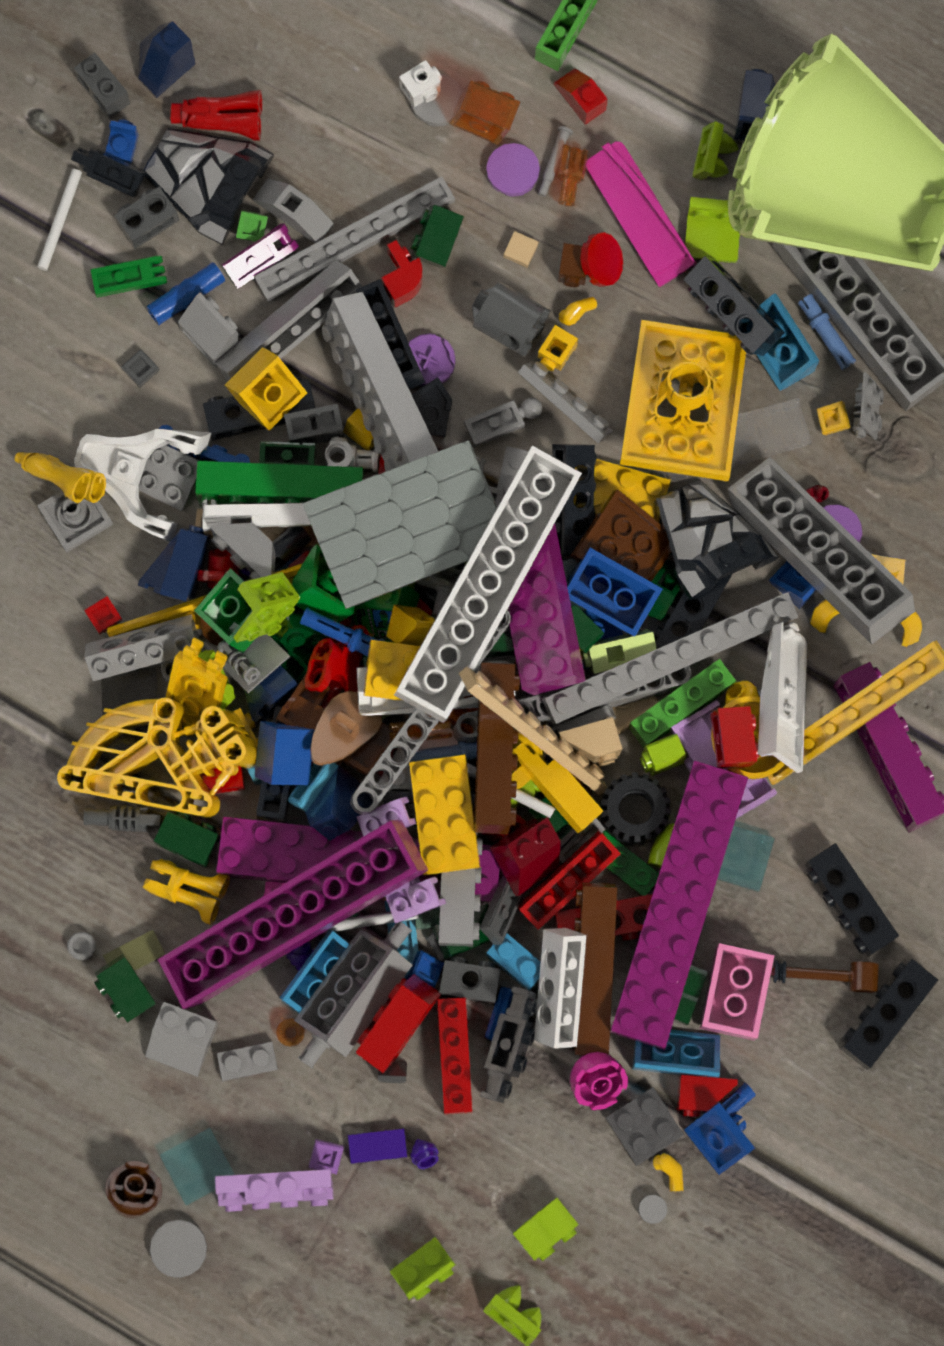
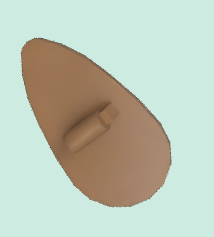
M348 691L338 694L325 708L316 726L311 741V760L317 765H325L339 761L352 754L378 732L382 723V715H360L358 711V692Z

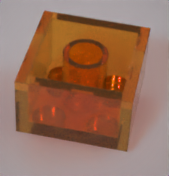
M471 80L460 95L449 124L498 145L510 131L520 101L516 100L510 93L497 92L490 89V86L485 82Z

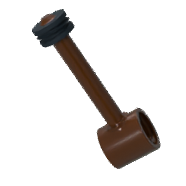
M775 960L774 967L771 970L773 983H777V980L779 982L782 980V983H785L786 978L849 982V991L878 992V963L851 962L850 971L786 967V961H783L782 964L781 961L778 963V960Z

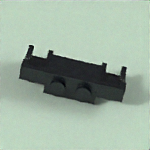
M515 986L512 987L511 991L514 995L510 1008H507L505 1014L500 1013L484 1066V1068L489 1069L487 1073L489 1079L485 1092L481 1091L480 1097L504 1103L505 1098H509L513 1087V1083L510 1082L511 1077L519 1078L520 1073L525 1071L528 1057L525 1055L528 1045L531 1046L533 1044L535 1029H533L535 1024L528 1020L530 1015L533 1016L537 1007L536 993Z

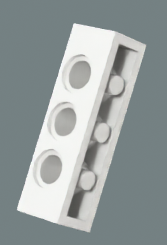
M568 928L543 930L534 1040L552 1048L576 1047L578 1039L587 935Z

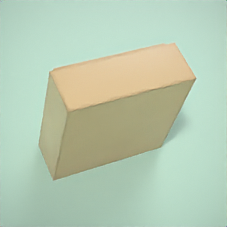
M514 231L503 254V258L528 268L539 242Z

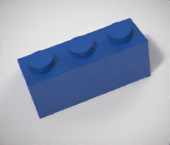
M591 547L576 566L567 582L569 598L572 602L634 637L663 589Z

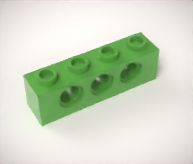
M562 0L536 46L535 60L559 71L598 0Z
M719 659L630 722L629 729L644 748V746L658 741L671 732L672 726L697 713L727 692L728 688L736 680Z

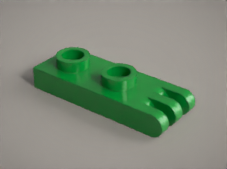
M162 256L90 269L96 298L166 284V276L155 277V275L164 274L165 267H153V265L163 263Z
M604 830L602 834L621 853L606 869L640 896L647 895L656 884L659 873Z

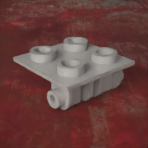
M863 372V383H859L858 388L855 390L856 404L854 408L861 411L854 412V416L858 418H854L853 432H855V437L865 438L866 433H868L874 440H877L878 431L882 429L879 407L883 404L884 394L878 384L866 372Z
M168 445L154 450L146 461L139 483V491L183 511L196 480L197 461L199 460L183 454L181 451Z
M268 635L256 638L244 653L229 645L225 640L221 641L217 646L218 651L227 655V661L223 669L247 693L253 690L290 657Z

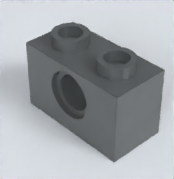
M451 957V961L445 960L440 996L466 998L468 1001L495 1005L500 969L495 968V963L479 961L478 965L467 964L468 959L461 957ZM469 972L476 974L478 977L477 985L474 987L465 986L462 982L464 974Z

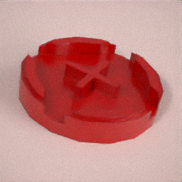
M605 232L591 234L587 237L589 239L583 243L581 248L580 260L582 270L585 275H589L591 279L589 281L595 286L614 285L619 280L623 271V255L618 241L612 235Z

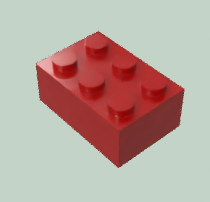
M415 974L408 980L403 978L388 995L391 1002L388 1000L373 1017L372 1020L376 1024L372 1023L368 1029L366 1028L357 1040L360 1047L356 1054L384 1073L402 1052L441 993Z

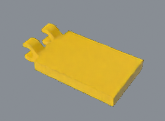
M195 637L192 639L190 647L186 645L183 651L180 650L175 655L165 697L178 701L183 705L184 719L182 726L184 727L196 724L197 721L201 720V714L207 707H221L228 678L221 673L226 664L227 655L217 651L214 660L209 659L207 662L199 658L198 656L203 649L204 642ZM171 704L164 710L166 717L172 715L173 708Z

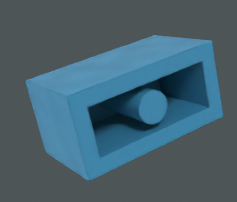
M508 933L502 945H493L486 953V956L525 990L530 991L539 981L541 962Z

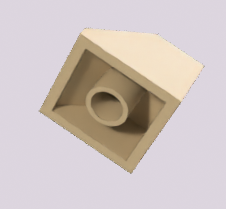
M613 717L562 731L558 734V739L564 738L571 745L575 753L580 751L588 759L590 765L594 763L599 764L600 768L615 764V760L619 758L622 751Z

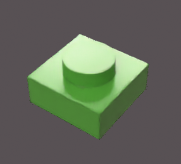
M241 210L236 238L255 242L262 238L265 233L268 216Z

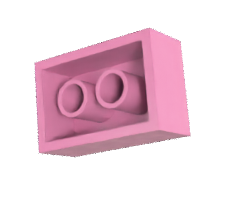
M719 943L715 949L699 1029L752 1041L758 1039L774 955Z

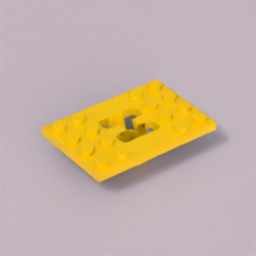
M641 320L620 465L729 482L746 352L740 346L741 340L736 335L733 337L729 333ZM673 379H677L680 382L679 393L674 391L671 386ZM700 382L704 386V391L692 397L694 384ZM666 397L669 403L676 407L674 417H664L657 413L658 406ZM705 404L708 412V421H692L690 419V411Z

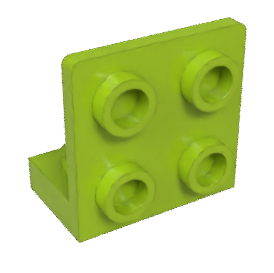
M690 197L685 245L693 258L701 260L704 256L715 258L718 262L736 263L738 260L740 234L732 228L730 223L728 200Z
M283 572L241 583L238 591L253 611L233 637L236 642L244 640L253 641L259 636L274 635L281 629L283 620L294 612V606L301 597Z
M434 1237L389 1272L402 1288L407 1298L410 1300L412 1297H415L418 1301L431 1291L428 1285L436 1279L442 1283L453 1275L454 1272L451 1268L456 1264L437 1238Z

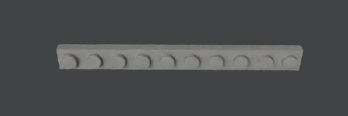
M786 592L542 700L554 725L769 631L776 624L787 623L799 616L789 593Z

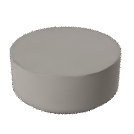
M77 932L69 938L67 949L73 958L85 961L94 955L96 942L90 934Z
M648 1195L639 1203V1215L647 1223H659L667 1214V1204L658 1195Z

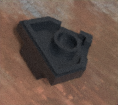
M437 377L411 395L430 435L445 438L453 399Z

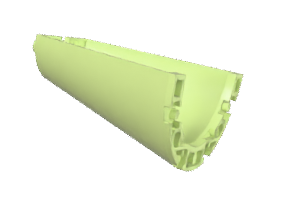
M829 34L814 43L812 47L814 51L810 55L803 52L795 60L765 100V103L770 106L766 107V113L763 118H755L745 138L732 177L738 179L736 190H729L728 215L732 228L746 238L933 271L940 261L939 254L944 244V144L837 36Z

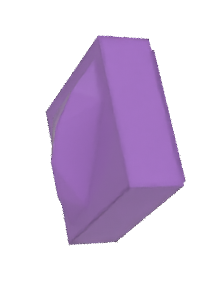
M315 1139L309 1168L315 1170L331 1169V1173L337 1174L344 1146Z

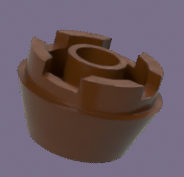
M128 1161L125 1165L117 1167L110 1173L105 1185L106 1196L116 1213L125 1218H138L149 1213L159 1204L162 1197L160 1178L149 1169L148 1164L140 1161Z

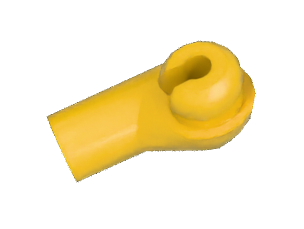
M591 296L570 303L566 309L559 313V321L567 326L576 324L585 312L597 308L596 299Z
M669 1154L656 1155L653 1159V1166L656 1170H662L669 1176L670 1192L684 1191L682 1166Z

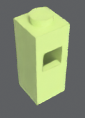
M646 629L638 631L635 637L628 633L599 640L586 654L582 652L585 668L589 667L590 671L595 674L610 670L656 650L654 634L651 630Z

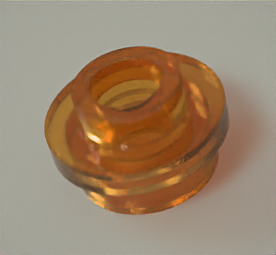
M293 1018L283 1020L278 1025L276 1031L280 1043L288 1047L300 1044L305 1035L304 1028L295 1022ZM290 1027L296 1030V1035L293 1038H288L285 1034L286 1030Z

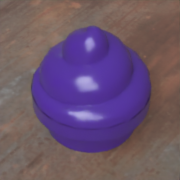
M306 942L286 954V958L296 967V970L299 971L314 951L311 949V943Z
M417 1139L412 1148L410 1158L412 1163L417 1165L419 1169H427L438 1162L439 1151L434 1143Z

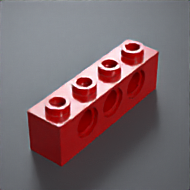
M597 831L563 862L559 868L519 903L518 909L539 930L576 896V889L581 890L582 882L590 883L621 853L600 831Z
M653 894L617 901L616 917L620 919L621 926L615 930V938L622 937V941L639 938L638 933H641L643 925H639L634 921L633 913L641 910L647 914ZM580 908L557 912L554 915L556 929L568 928L574 931L575 918H580Z
M466 998L437 999L444 1115L469 1114L473 1110Z

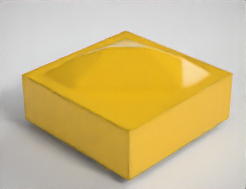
M843 401L816 409L823 435L826 436L850 428Z

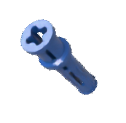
M308 607L300 621L301 625L310 627L348 645L349 651H357L368 656L370 640H377L363 633L361 628L353 630L310 610Z

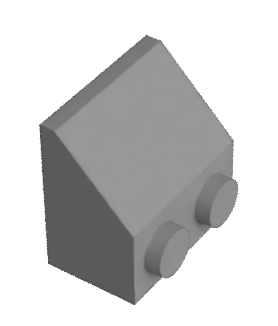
M163 1002L152 1030L145 1057L198 1077L219 1024L211 1019Z

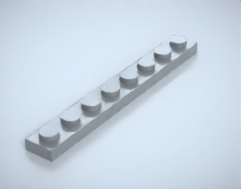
M441 176L255 275L254 279L265 299L269 302L319 275L334 261L338 260L342 263L420 221L425 208L429 210V207L434 204L444 208L454 203L455 197Z

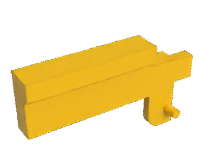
M523 742L513 750L512 754H517V761L521 764L517 771L512 773V781H517V789L522 788L532 780L577 833L585 829L603 812L573 775L556 760H552L547 765L537 753L533 755Z

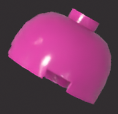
M592 1052L582 1056L574 1064L570 1072L569 1084L574 1097L580 1105L589 1106L591 1110L606 1109L618 1101L616 1097L623 1088L627 1089L628 1077L622 1065L610 1054Z

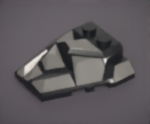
M167 128L143 169L146 171L144 177L155 188L160 187L169 201L176 207V210L192 223L193 228L199 234L223 245L235 224V213L256 177L262 178L274 154L249 141Z
M700 479L662 495L654 501L662 532H666L668 537V553L673 555L676 567L673 570L675 578L690 600L711 591L722 578L751 565L757 570L779 558L773 547L735 509Z

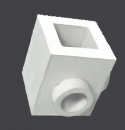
M425 60L399 76V87L412 106L416 107L424 101L430 102L439 95L442 77L435 66L430 67Z

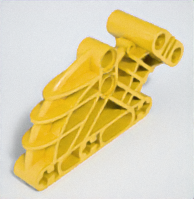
M169 698L139 700L121 705L115 709L104 708L103 712H107L94 723L87 722L86 726H89V728L78 742L72 741L71 745L75 747L70 754L66 766L59 770L57 781L62 788L70 791L202 817H212L220 809V801L215 793L221 786L223 787L231 776L238 773V766L244 768H254L256 766L258 745L253 738L247 737L250 735L249 731L243 730L245 725L234 712L216 706L207 707L201 714V720L181 730L184 719V707L180 702ZM171 704L173 708L172 715L165 718L164 710ZM149 725L147 733L132 731L134 728ZM166 732L167 741L161 746L158 738L161 733ZM122 734L143 737L125 751L107 748ZM196 734L198 737L196 742L192 740L186 742L189 750L185 753L179 743L180 736ZM103 752L119 754L100 769H94ZM160 757L177 785L132 776ZM217 768L222 773L216 779V784L210 791L200 774L205 773L207 776L214 777L216 773L213 769ZM71 776L83 777V783L71 781ZM123 785L136 788L135 793L122 791ZM153 786L176 789L181 793L182 800L175 807L152 803L148 799V791ZM194 799L207 801V807L193 805Z

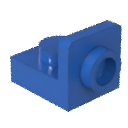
M127 120L110 121V135L105 153L132 165L139 137L137 127Z

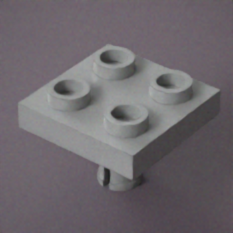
M63 491L37 505L66 553L113 525V522L99 501L91 503L84 498L80 503H76L65 497Z

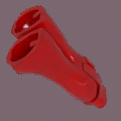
M254 90L225 97H196L189 99L188 102L187 99H184L183 103H171V124H182L183 127L233 132L253 141H260V115L262 114L263 104L262 91Z

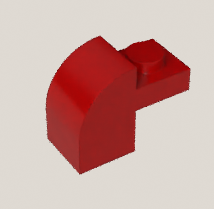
M397 240L387 245V253L396 270L381 277L382 284L394 308L414 298L419 292L423 281L420 258L411 261L412 258L405 246L400 247Z

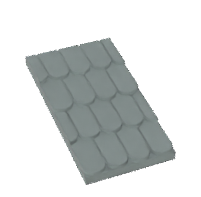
M469 440L303 503L330 572L347 609L467 562L497 509L495 500Z

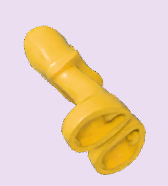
M153 860L150 869L170 877L169 882L165 885L158 881L146 879L143 889L175 904L180 902L198 910L201 921L212 925L217 917L220 902L211 897L181 889L183 884H186L222 899L228 889L230 876L218 874L213 877L202 876L189 872L187 869L177 867L176 864L169 860Z

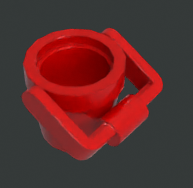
M218 548L209 552L208 571L198 570L197 581L207 583V586L212 589L229 569H232L245 581H247V577L232 562L230 558L232 555L226 549L222 552Z

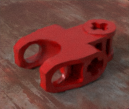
M342 624L353 630H355L356 628L363 629V633L369 635L368 630L362 625H354L353 627H351L346 624ZM331 637L321 640L315 646L305 677V687L309 691L322 692L330 683V692L327 696L328 704L343 689H345V692H358L357 667H364L360 663L363 656L362 653L349 651L348 645ZM322 673L320 680L314 683L315 677Z

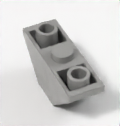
M268 178L253 198L255 203L314 243L323 240L334 225L309 197L290 184Z
M213 524L210 527L214 537L212 542L222 552L226 549L232 555L230 557L232 562L239 569L245 568L251 573L249 575L251 580L275 574V549L273 543L254 524Z

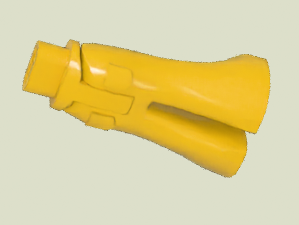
M18 452L15 455V462L21 464V468L24 471L54 483L63 491L65 497H68L73 502L80 503L85 498L91 503H97L105 494L106 478L102 473L68 466L61 462L59 458L43 453Z

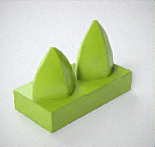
M714 121L703 127L692 177L703 180L707 177H722L729 173L724 161L718 157V153H733L739 150V147L727 133L723 132L724 124Z
M520 1285L511 1286L501 1291L498 1295L496 1294L484 1308L483 1312L524 1345L529 1346L541 1332V1311L539 1307H533L521 1313L518 1312L521 1301Z

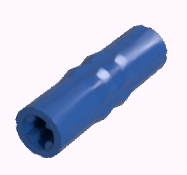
M212 262L191 277L184 279L179 285L173 286L167 293L147 305L146 308L156 324L160 325L178 312L187 309L199 293L204 296L225 282V278L217 265Z

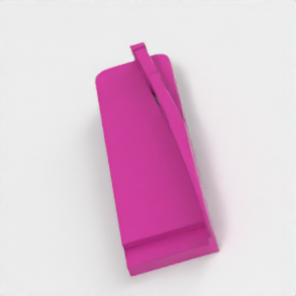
M608 142L602 146L603 150L587 160L586 167L657 285L662 287L697 263L625 145L621 142H614L612 144Z

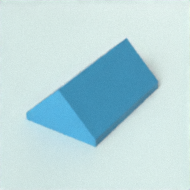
M775 293L760 304V306L785 333L764 356H757L778 389L782 391L815 372L819 359ZM752 320L748 322L746 327L748 333L753 328Z
M329 929L280 996L281 1001L297 1013H300L349 946V943Z
M671 1030L665 1049L635 1040L632 1070L718 1078L720 1075V1035Z

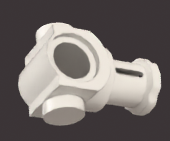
M331 438L330 445L325 451L327 466L363 467V469H371L373 472L378 473L379 453L376 449L374 451L357 450L356 445H349L345 438ZM335 453H342L345 459L340 463H335L331 461L330 457Z

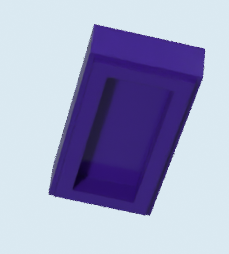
M404 1129L348 1135L351 1164L407 1157Z

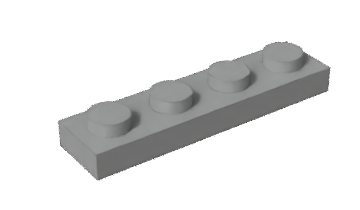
M533 360L521 367L518 373L598 444L611 435L613 430L608 427V422L603 417L593 414L588 409L589 406L584 400L579 397L575 398L568 391L569 389L565 383L558 379L555 380L549 375L548 369L542 363Z

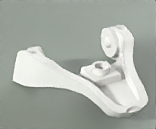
M154 429L147 433L129 437H106L86 434L79 442L76 457H74V464L77 468L90 469L104 474L106 478L105 491L116 501L126 519L144 531L170 543L180 530L177 529L178 524L168 520L164 515L154 516L147 514L139 499V483L146 461L154 450L167 444L179 448L183 454L191 452L195 455H201L202 450H207L211 432Z

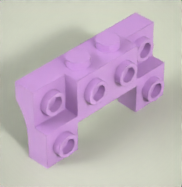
M717 700L680 721L670 729L672 734H677L686 753L684 764L690 773L694 760L717 767L716 755L711 742L712 722L710 715L719 708L720 704ZM765 778L747 780L736 819L776 796L775 788L772 789Z
M399 798L377 807L366 815L358 816L357 820L363 836L391 820H402L406 828L417 824L415 818L409 819L404 804L409 802L408 798ZM418 876L384 896L387 899L395 923L405 921L446 904L444 898H438L434 884L438 883L436 877L420 882Z
M331 1169L215 1176L218 1206H225V1212L243 1211L242 1205L252 1204V1210L269 1209V1203L281 1202V1208L298 1207V1201H311V1207L328 1206V1200H334Z

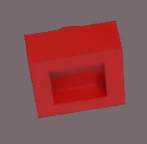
M108 596L84 610L99 635L107 631V628L123 621Z

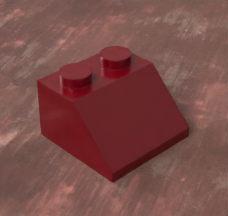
M548 817L527 821L490 847L515 896L521 895L559 868L561 841Z

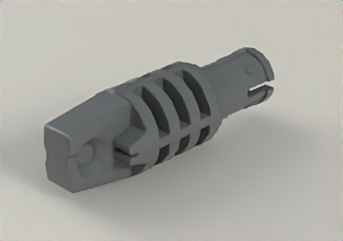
M113 805L110 809L85 808L84 825L109 826V829L113 831L147 832V825H162V815L148 814V807Z

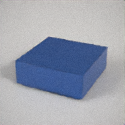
M422 950L418 951L407 977L410 978L415 974L435 988L444 963Z

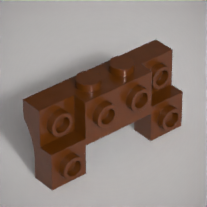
M305 674L292 696L277 715L276 721L280 724L316 729L325 710L321 705L329 694L330 688L327 687L322 692L309 691L305 687ZM382 722L378 732L366 744L334 763L339 766L343 763L367 776L400 730L397 728L394 730Z

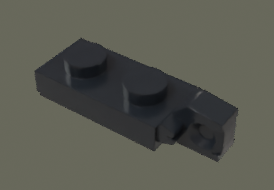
M79 147L74 150L71 157L72 161L84 166L83 171L87 173L86 176L131 197L138 195L146 171L94 148H90L87 151Z

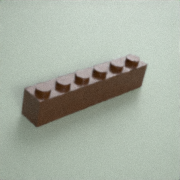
M481 662L479 671L487 677L490 685L493 687L498 685L505 692L507 698L512 700L514 698V691H519L520 685L519 674H515V664ZM478 700L474 833L508 834L510 825H515L516 808H511V798H516L517 781H512V771H517L518 756L517 754H512L513 744L518 743V730L480 700Z
M582 882L581 890L576 889V907H580V918H575L574 931L587 936L577 1046L573 1047L575 1055H586L592 1052L609 1054L617 904L616 884Z

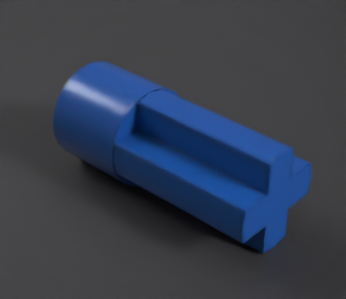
M744 1083L725 1099L721 1105L732 1117L753 1099L756 1094L747 1083Z

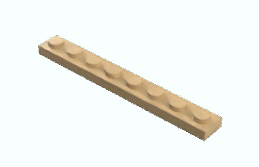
M466 666L459 673L469 693L597 794L601 795L608 788L603 780L605 774L597 764L590 765L583 753L580 751L575 753L571 745L564 738L559 740L555 732L548 725L543 727L532 712L525 713L517 700L514 698L509 700L505 692L498 685L494 687L490 685L489 680L482 672L475 673Z

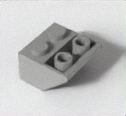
M199 293L181 316L178 324L184 335L216 368L217 366L214 363L239 342V334L236 331L238 327L230 317L226 316L224 318L218 312L220 308L211 297L205 298Z

